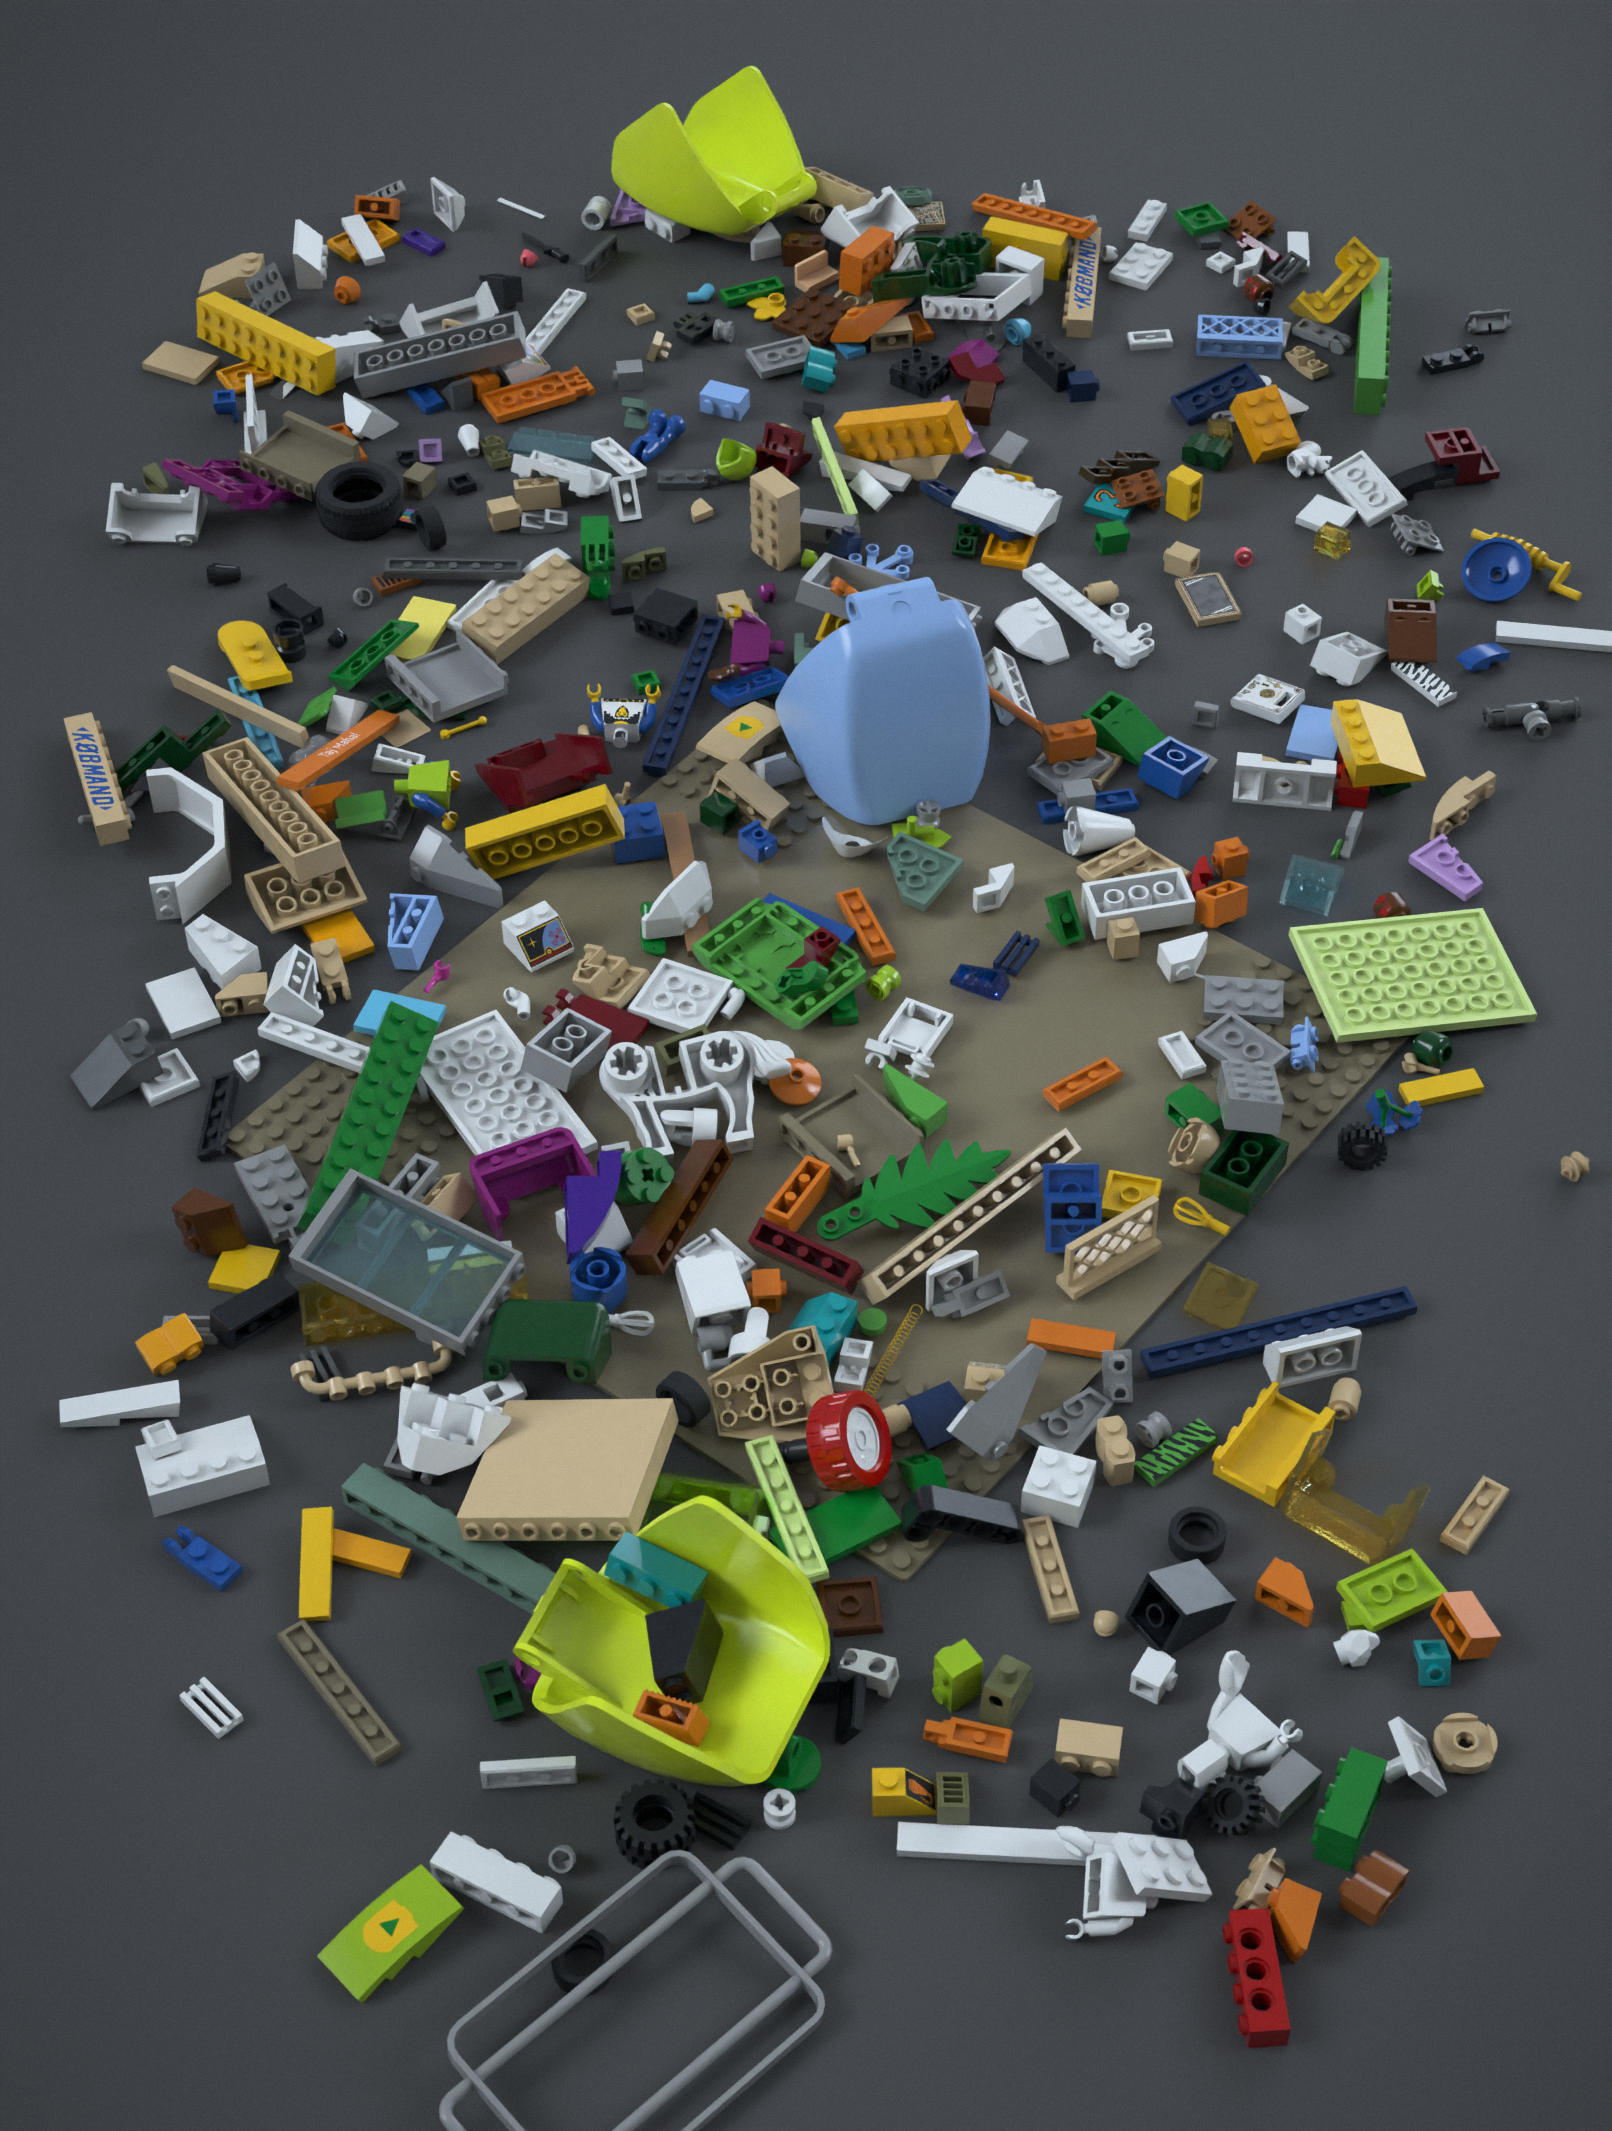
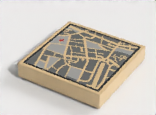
M942 201L929 202L922 205H906L919 222L915 231L945 230L946 224Z

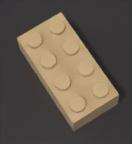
M771 466L750 476L751 548L768 565L780 572L801 562L800 488Z

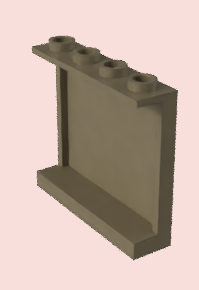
M289 410L283 414L284 426L251 454L242 450L239 451L242 470L310 501L316 498V486L326 472L341 464L358 462L360 460L359 441Z
M856 1073L852 1074V1086L807 1113L796 1119L788 1112L779 1117V1136L803 1158L808 1155L829 1164L830 1184L846 1199L862 1190L865 1178H870L872 1183L877 1181L880 1170L890 1154L895 1155L899 1168L906 1164L916 1144L920 1143L923 1149L924 1136L922 1131L918 1127H914L902 1112L893 1108L884 1096H880L868 1081L863 1080ZM837 1135H852L855 1154L861 1164L860 1168L855 1169L847 1151H838Z

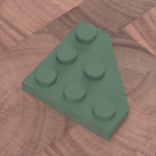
M900 831L886 846V854L902 902L923 912L964 865L963 859Z

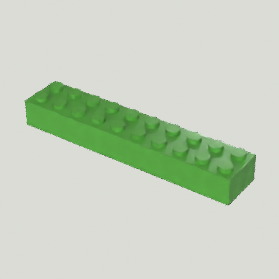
M1377 257L1380 261L1379 272L1359 292L1354 414L1380 415L1381 407H1385L1386 389H1388L1390 301L1392 292V266H1388L1389 258Z

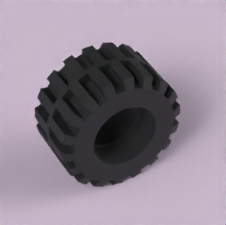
M649 1779L644 1780V1785L639 1786L637 1783L632 1785L631 1792L625 1790L621 1795V1801H617L615 1805L614 1828L616 1844L619 1845V1851L622 1856L627 1855L628 1862L633 1865L637 1861L639 1868L645 1869L669 1851L682 1850L690 1852L692 1842H695V1814L691 1798H687V1793L683 1789L677 1791V1784L670 1782L668 1785H665L664 1780L657 1779V1783H651ZM651 1818H661L670 1822L666 1828L659 1831H648L639 1827L641 1823Z

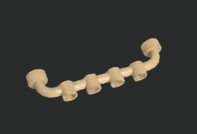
M433 1340L434 1354L441 1356L436 1362L420 1361L411 1367L405 1368L392 1366L385 1369L384 1372L373 1374L365 1371L357 1374L355 1377L346 1379L343 1377H333L324 1383H316L312 1380L316 1373L311 1361L296 1362L290 1369L293 1380L300 1382L306 1391L313 1394L329 1393L331 1400H341L347 1396V1390L358 1388L360 1395H369L375 1392V1385L386 1383L389 1390L401 1388L404 1386L403 1380L415 1378L417 1384H427L432 1381L431 1374L442 1372L450 1365L452 1353L455 1351Z

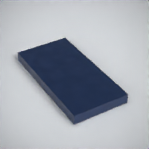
M1246 360L1171 396L1170 399L1187 425L1191 426L1212 416L1215 412L1229 408L1237 394L1266 387V383L1249 361Z

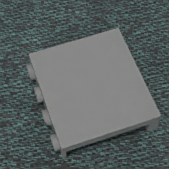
M459 629L456 630V643L404 663L394 654L385 657L387 677L433 723L508 694L507 684L509 683L507 673L501 670L493 659L486 656L480 647L478 648Z

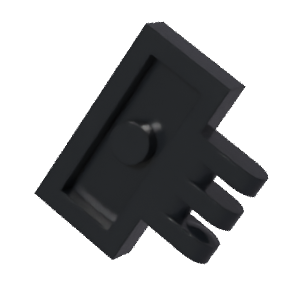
M688 312L685 316L673 322L674 327L677 329V338L693 345L713 332L715 320L718 318L706 312L700 316Z

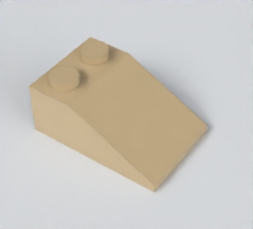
M254 252L243 253L205 270L198 293L199 297L216 291L228 298H252L245 280L266 267L264 254H256Z

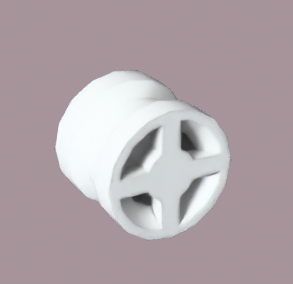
M779 1788L771 1790L766 1794L763 1805L764 1819L767 1825L777 1830L790 1827L795 1821L796 1816L794 1795L788 1790Z

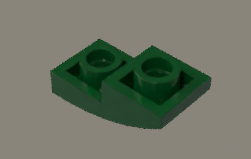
M958 523L952 555L975 557L981 533L980 525Z

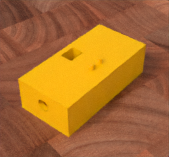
M992 216L984 226L982 236L991 240L993 263L990 267H995L996 256L1008 246H1012L1044 258L1043 278L1059 281L1066 271L1069 233Z

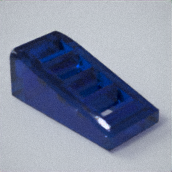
M960 964L950 979V984L995 1001H1001L1010 987L1006 971Z

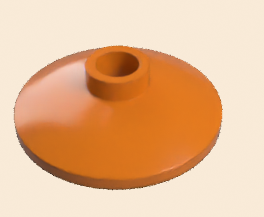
M798 1058L786 1059L791 1063L792 1070L786 1076L768 1079L771 1092L783 1103L793 1106L806 1105L812 1102L821 1090L822 1082L819 1072L812 1064Z

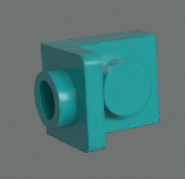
M1413 1640V1652L1419 1667V1685L1448 1686L1451 1677V1656L1445 1640Z

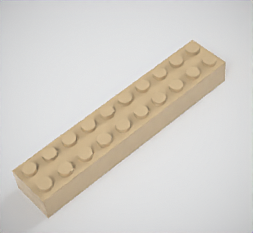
M248 737L202 753L208 778L298 883L309 882L315 877L326 873H333L337 869L345 867L340 840L295 790L277 785V776L280 773Z

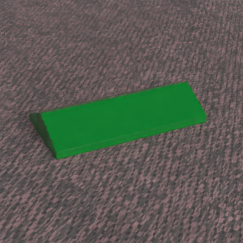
M391 619L327 677L333 683L349 691L381 663L386 656L391 654L420 627L419 624Z

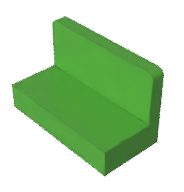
M383 790L335 799L338 818L335 819L337 829L381 821L389 817Z

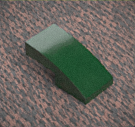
M507 1659L477 1667V1674L493 1721L497 1722L523 1714L522 1702L516 1683L513 1681Z

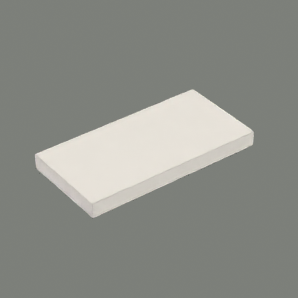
M1363 450L1324 472L1328 481L1352 508L1357 509L1358 516L1368 527L1373 526L1408 505L1403 495Z
M491 580L446 622L447 628L454 631L459 629L461 631L464 620L518 580Z

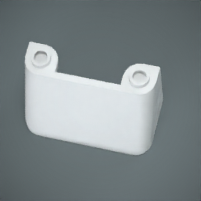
M888 186L882 189L881 192L883 194L880 198L876 199L873 197L867 205L847 212L842 204L834 207L821 227V232L831 241L846 248L872 226L893 232L894 242L904 238L906 239L907 236H913L919 222L893 189Z
M123 483L111 484L106 533L114 543H170L191 546L198 541L207 511V499L204 492H202V488L189 485V491L186 493L185 490H181L180 495L139 494L136 488H132V492L125 490Z

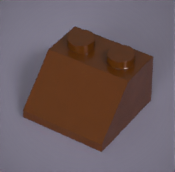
M194 1187L171 1207L176 1218L175 1224L183 1235V1243L191 1252H197L207 1257L224 1251L242 1249L248 1245L234 1206L229 1201Z

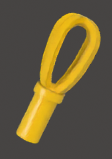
M1189 1197L1178 1199L1174 1205L1173 1212L1175 1217L1185 1223L1196 1226L1203 1225V1227H1208L1225 1237L1230 1231V1226L1213 1218L1203 1206ZM1184 1201L1189 1202L1201 1211L1202 1214L1181 1203ZM1178 1209L1200 1221L1191 1220L1184 1216H1181L1178 1212Z

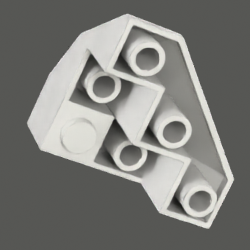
M413 1383L412 1388L402 1386L400 1391L397 1438L402 1464L411 1470L435 1475H442L471 1465L510 1424L511 1417L502 1413L503 1408L490 1404L481 1407L465 1402L466 1397L449 1393V1396L446 1397L429 1392L430 1387L422 1384Z

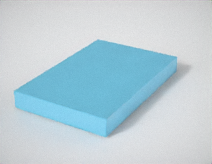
M373 989L353 1027L355 1032L374 1036L381 1017L390 1001L440 1023L447 1012L446 1005Z

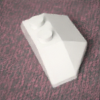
M1037 597L1003 609L995 620V626L1017 652L1033 659L1042 660V663L1048 666L1069 659V653L1059 623Z
M694 861L664 889L653 903L650 912L646 913L641 919L642 938L647 940L683 935L690 927L696 924L697 920L704 913L710 911L713 905L712 887L705 862Z

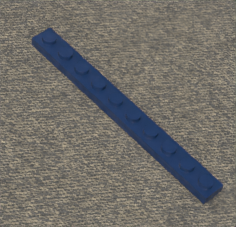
M702 614L645 757L643 772L667 775L725 626L724 617Z
M1407 1286L1143 1349L1141 1350L1140 1358L1151 1379L1262 1352L1265 1350V1345L1275 1341H1285L1298 1338L1301 1335H1311L1331 1328L1336 1329L1347 1326L1356 1329L1414 1315L1417 1313L1418 1306Z

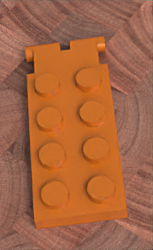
M574 366L571 370L563 373L557 371L480 394V400L497 424L519 417H526L539 411H546L559 405H566L569 402L576 401L577 397L587 394L593 396L596 390L580 369Z

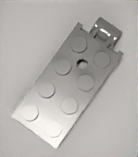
M282 1145L235 1162L234 1166L274 1244L288 1240L292 1251L306 1232L296 1226L311 1191L286 1145Z

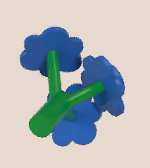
M1378 1089L1373 1093L1371 1100L1366 1103V1110L1369 1113H1373L1372 1117L1374 1120L1370 1122V1126H1373L1374 1123L1378 1124L1379 1129L1383 1128L1387 1136L1393 1135L1395 1131L1399 1130V1126L1391 1120L1394 1116V1111L1401 1114L1399 1125L1403 1126L1406 1131H1409L1411 1127L1415 1128L1418 1126L1423 1109L1419 1107V1102L1415 1100L1409 1106H1405L1404 1109L1398 1107L1397 1103L1393 1101L1392 1094L1383 1089Z

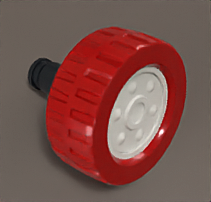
M850 1390L826 1395L817 1400L809 1412L806 1437L794 1439L791 1442H783L779 1451L785 1464L811 1461L816 1474L828 1488L837 1492H851L871 1488L882 1482L890 1467L892 1445L886 1417L876 1400L864 1391Z

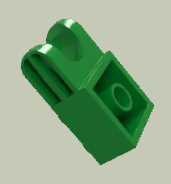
M581 516L583 573L590 577L588 597L592 600L608 599L611 571H615L614 526L609 525V516Z

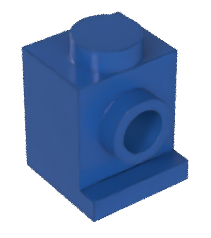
M758 819L738 830L739 849L756 863L760 864L777 853V838L763 828Z

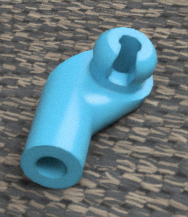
M706 283L698 292L687 293L688 303L707 302L714 294V286Z

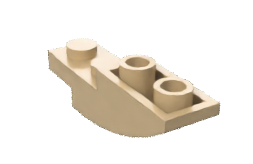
M1487 771L1473 781L1464 776L1448 789L1434 812L1430 833L1431 841L1442 833L1447 835L1458 825H1463L1469 817V809L1474 808L1476 804L1493 795L1496 781L1494 773Z

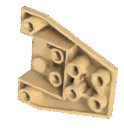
M815 1325L785 1331L707 1378L718 1435L756 1440L773 1435L776 1443L791 1442L794 1439L805 1438L807 1420L812 1406L821 1397L834 1394L826 1353Z

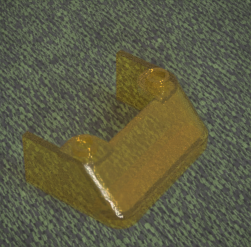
M1327 1428L1311 1434L1281 1497L1280 1510L1287 1519L1367 1565L1373 1566L1386 1560L1412 1527L1431 1486L1423 1484L1412 1488L1404 1504L1396 1503L1386 1508L1381 1518L1332 1490L1337 1476L1336 1469L1332 1463L1321 1456L1333 1431Z

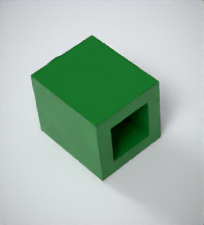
M1121 520L1095 524L1094 544L1101 556L1127 551L1128 541H1130L1131 536L1129 529L1125 528Z

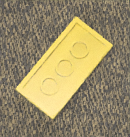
M413 596L398 620L416 622L420 627L389 655L394 654L404 663L430 653L446 629V622L456 613V605Z

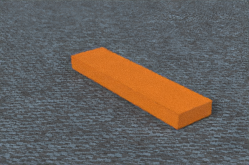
M857 887L835 893V900L850 927L856 930V938L871 966L896 960V953L860 888Z

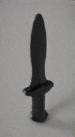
M521 233L528 241L543 248V254L552 255L562 263L568 261L569 254L561 252L559 250L560 247L548 246L529 234Z

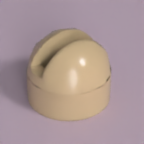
M1107 1610L1096 1612L1093 1623L1095 1631L1103 1637L1113 1635L1118 1628L1119 1616Z

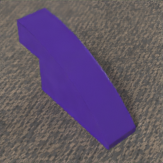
M599 1151L596 1162L597 1176L566 1177L564 1185L566 1264H571L572 1260L592 1245L610 1214L619 1184L622 1151Z

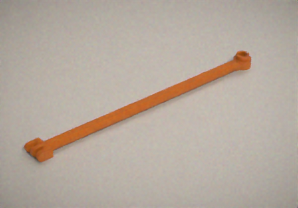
M838 576L830 583L832 585L830 590L838 597L858 592ZM988 685L989 699L1042 737L1043 726H1047L1045 723L1038 721Z

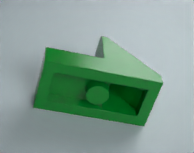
M1071 890L1044 898L1051 921L1045 923V925L1061 946H1066L1086 938Z

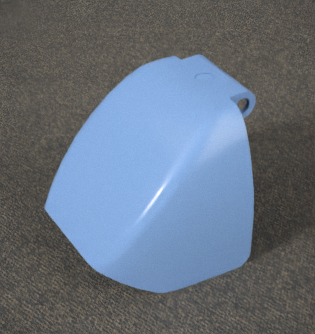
M929 577L890 584L847 595L846 611L850 623L833 631L808 653L788 677L775 703L778 720L811 788L831 808L848 819L866 825H880L905 819L909 816L918 815L916 812L917 804L925 800L937 802L940 804L941 809L971 801L983 777L988 754L990 699L981 648L973 624L963 604L955 599L940 601L934 583Z

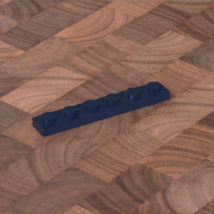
M938 479L920 480L919 489L926 492V496L941 501L943 506L952 508V503L960 492ZM953 508L957 514L970 518L972 523L985 527L987 532L999 535L1002 541L1013 542V540L1024 538L1025 533Z

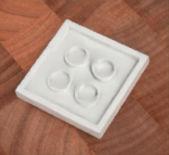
M663 958L628 1007V1012L649 1019V1023L679 1033L705 1024L707 1027L727 998L728 991L733 988V981Z

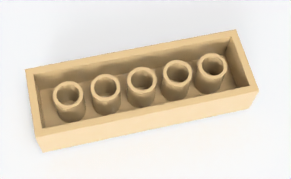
M555 553L464 620L461 632L468 636L478 648L480 647L486 656L493 659L495 664L498 665L588 597L590 577Z

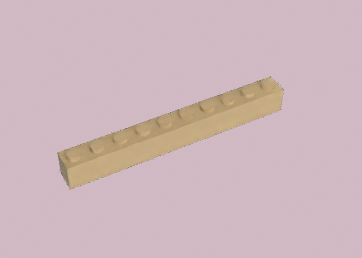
M1067 1128L1051 1135L858 1280L857 1283L873 1305L886 1299L1043 1180V1163H1065L1082 1149Z

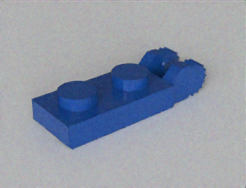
M180 1525L175 1532L182 1541L188 1544L185 1549L170 1537H167L162 1542L163 1547L177 1558L180 1564L220 1592L243 1572L240 1564L201 1537H196L190 1529L183 1525Z

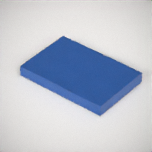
M770 666L735 678L730 682L712 686L710 692L711 696L729 708H733L781 691L789 676Z

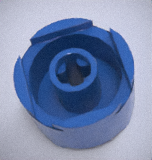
M595 1247L593 1248L594 1251L585 1253L584 1250L572 1260L569 1268L573 1301L599 1302L611 1314L627 1296L626 1265L621 1255L610 1248Z

